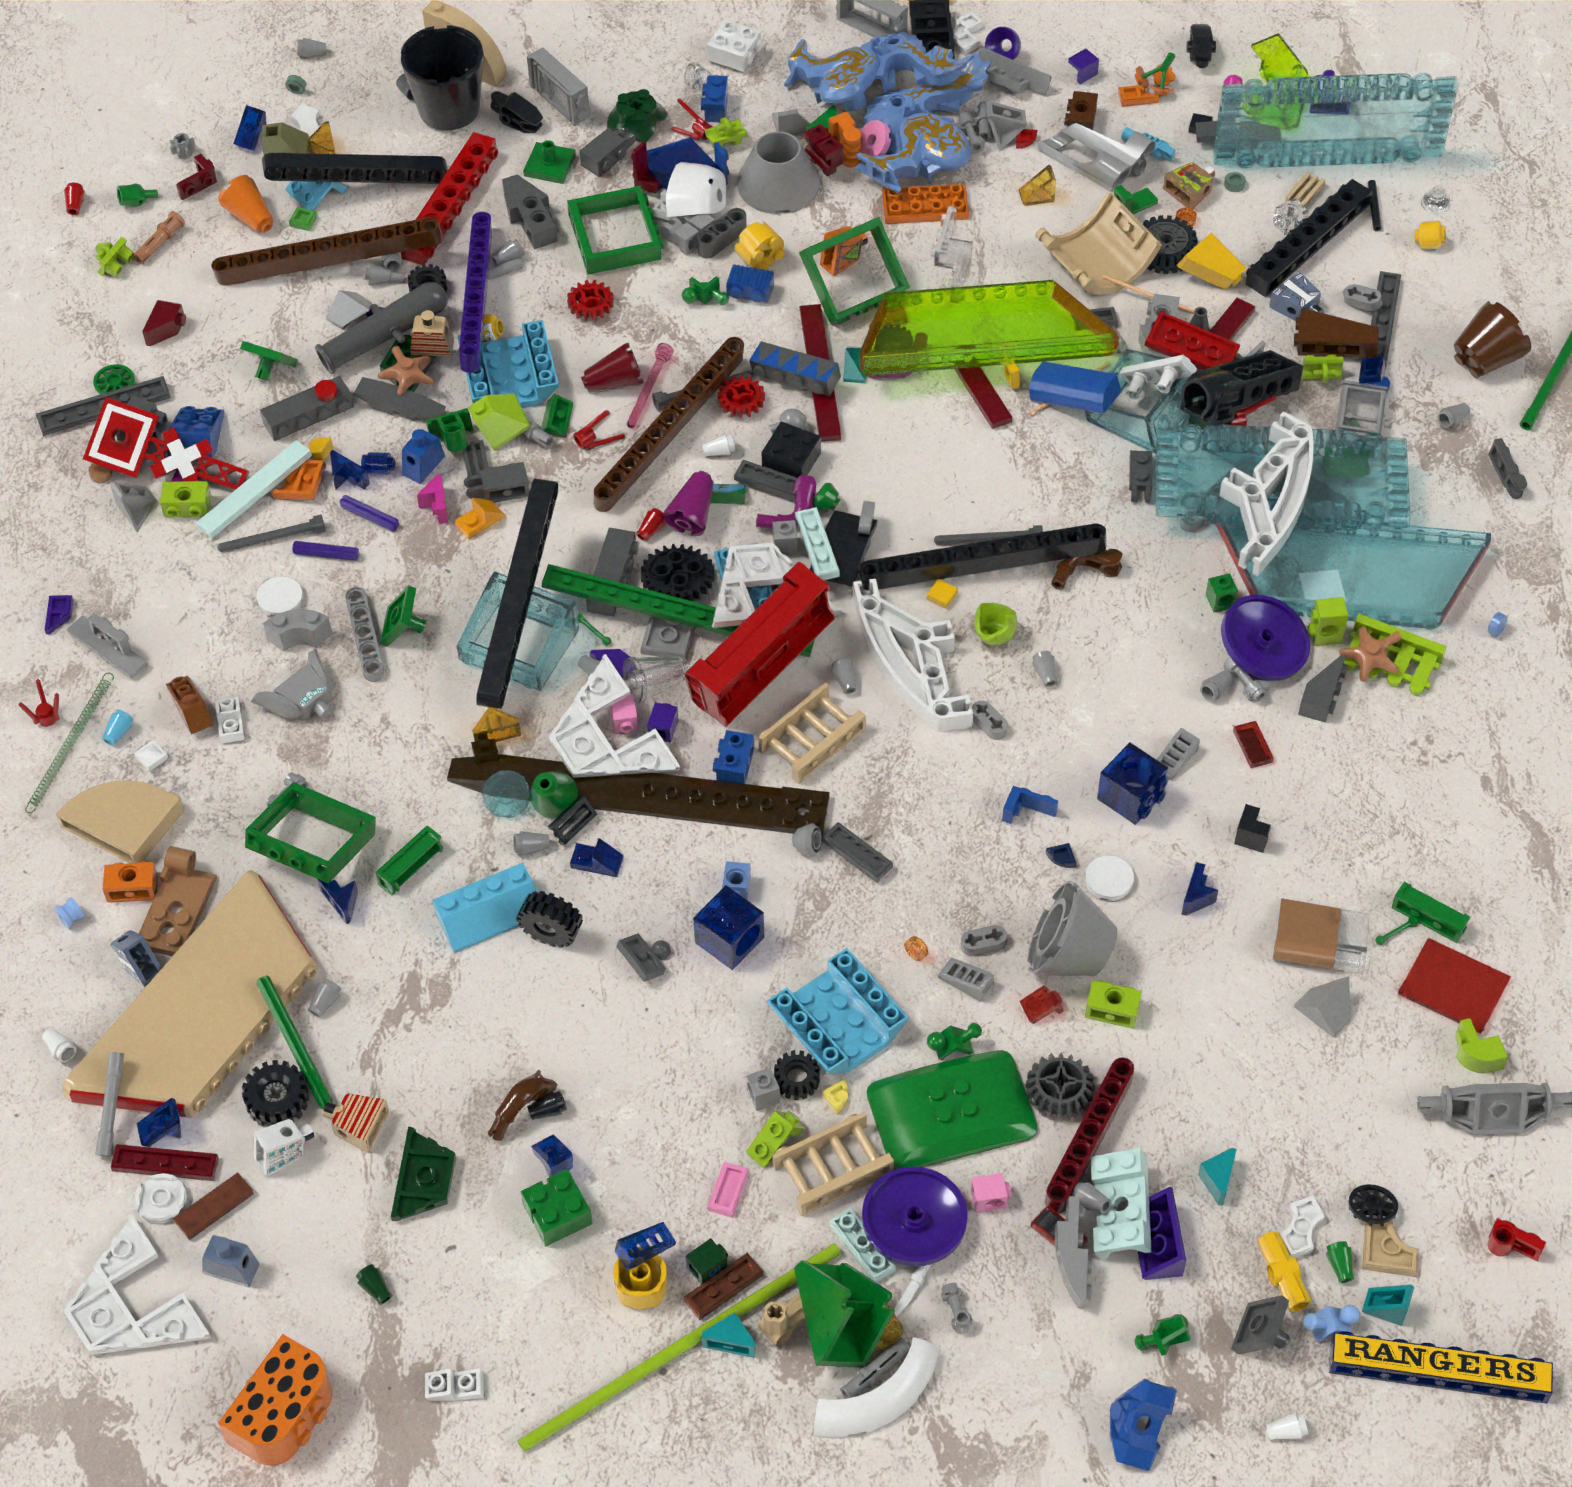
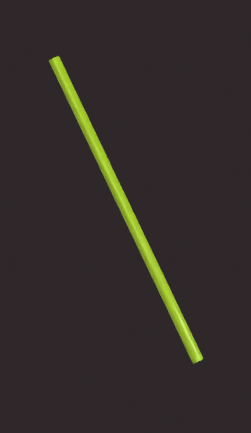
M833 1243L806 1261L812 1264H826L841 1255L838 1246ZM794 1268L517 1440L523 1452L529 1450L702 1341V1332L733 1313H736L738 1318L793 1285L797 1282Z

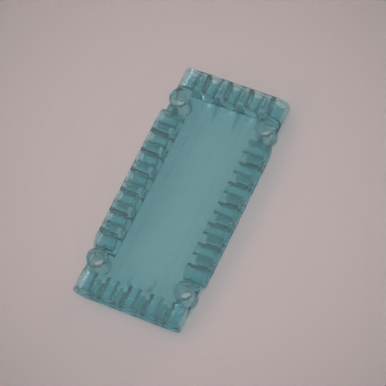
M1395 73L1272 78L1269 80L1268 86H1263V82L1259 79L1247 81L1244 87L1243 84H1224L1222 86L1213 147L1214 165L1238 164L1241 168H1250L1257 163L1261 167L1269 168L1393 163L1397 158H1403L1406 162H1415L1420 157H1441L1456 99L1457 78L1456 76L1436 77L1435 80H1432L1431 75L1428 73H1419L1414 78L1409 74Z
M1187 424L1182 430L1170 427H1157L1156 517L1181 518L1186 523H1194L1199 519H1204L1208 524L1244 526L1240 508L1219 496L1221 482L1225 477L1230 478V472L1233 468L1253 477L1255 467L1276 444L1269 440L1271 427L1217 425L1213 427L1208 425L1203 431L1196 424ZM1312 429V470L1306 499L1294 528L1354 531L1363 526L1372 532L1379 531L1382 527L1409 528L1410 495L1406 438L1385 437L1383 439L1377 432H1367L1362 439L1358 438L1356 432L1350 430ZM1286 479L1267 498L1270 511L1275 507Z

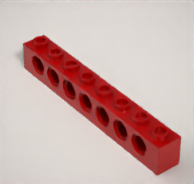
M476 132L471 134L415 220L428 217L436 218L444 238L447 230L451 229L456 216L460 215L465 202L469 201L474 188L479 186L480 179L488 172L489 165L497 158L498 148L496 147L495 138ZM438 245L401 252V258L420 265L426 264L428 259L433 257L434 250Z

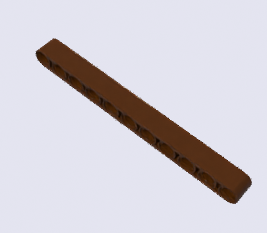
M428 217L216 258L212 262L211 267L220 285H231L435 246L441 243L443 235L438 220Z
M730 337L720 346L595 486L593 505L596 510L607 512L613 508L715 393L719 386L738 367L743 360L744 342L741 338Z

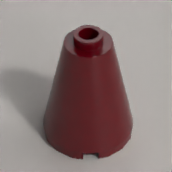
M629 342L623 344L583 371L585 376H582L581 379L585 389L590 388L591 392L644 383L643 378L638 379L641 372L633 351L627 350V348H630Z

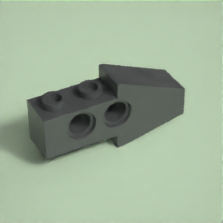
M518 174L502 179L510 223L519 222L534 249L558 242L557 233L559 232V226L556 220H552L548 195Z

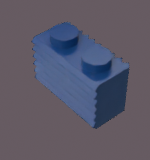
M733 264L726 282V292L735 299L746 298L754 302H769L774 287V272Z

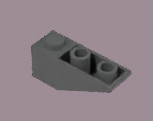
M1345 654L1340 655L1307 683L1298 715L1325 723L1328 714L1333 715L1337 702L1333 698L1334 696L1339 697L1342 687L1339 678H1345L1348 665L1344 664Z

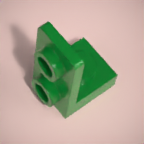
M1122 185L1114 188V195L1132 214L1158 204V198L1149 188H1144L1133 194L1126 191Z

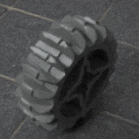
M1062 1052L1058 1058H1055L1051 1053L1048 1060L1041 1057L1039 1064L1034 1062L1032 1070H1029L1025 1084L1026 1089H1028L1027 1097L1031 1099L1032 1107L1038 1106L1039 1114L1047 1111L1048 1118L1052 1114H1057L1058 1120L1064 1114L1070 1119L1072 1112L1079 1116L1082 1109L1086 1110L1088 1108L1089 1102L1093 1100V1092L1095 1091L1093 1074L1089 1073L1088 1065L1082 1066L1081 1059L1073 1061L1072 1054L1068 1058H1063ZM1059 1080H1061V1086H1063L1061 1092L1059 1091L1060 1087L1057 1086Z

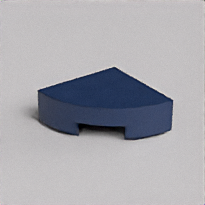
M1069 843L1046 848L1045 853L1054 864L1065 868L1076 867V860Z

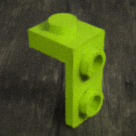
M774 1111L748 1147L746 1153L759 1165L767 1167L773 1159V1154L781 1148L789 1135L800 1136L805 1128L798 1123L800 1119L790 1111Z

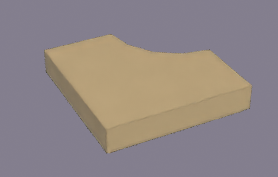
M1393 1221L1384 1223V1226H1380V1224L1369 1226V1223L1365 1222L1362 1269L1415 1277L1417 1274L1418 1249L1406 1245L1399 1239L1394 1231Z

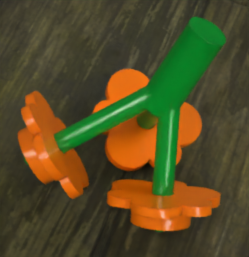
M1169 52L1162 64H1159L1157 68L1147 73L1144 72L1141 66H1138L1135 69L1137 83L1139 85L1142 84L1144 88L1149 87L1147 77L1152 75L1154 83L1160 85V87H1150V89L1155 90V94L1163 96L1167 95V92H1174L1173 89L1164 88V86H1168L1170 82L1175 80L1176 75L1172 72V67H1170L1175 59V55Z

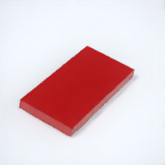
M1160 311L1144 343V346L1169 357L1184 355L1200 370L1234 361L1241 346L1238 343Z

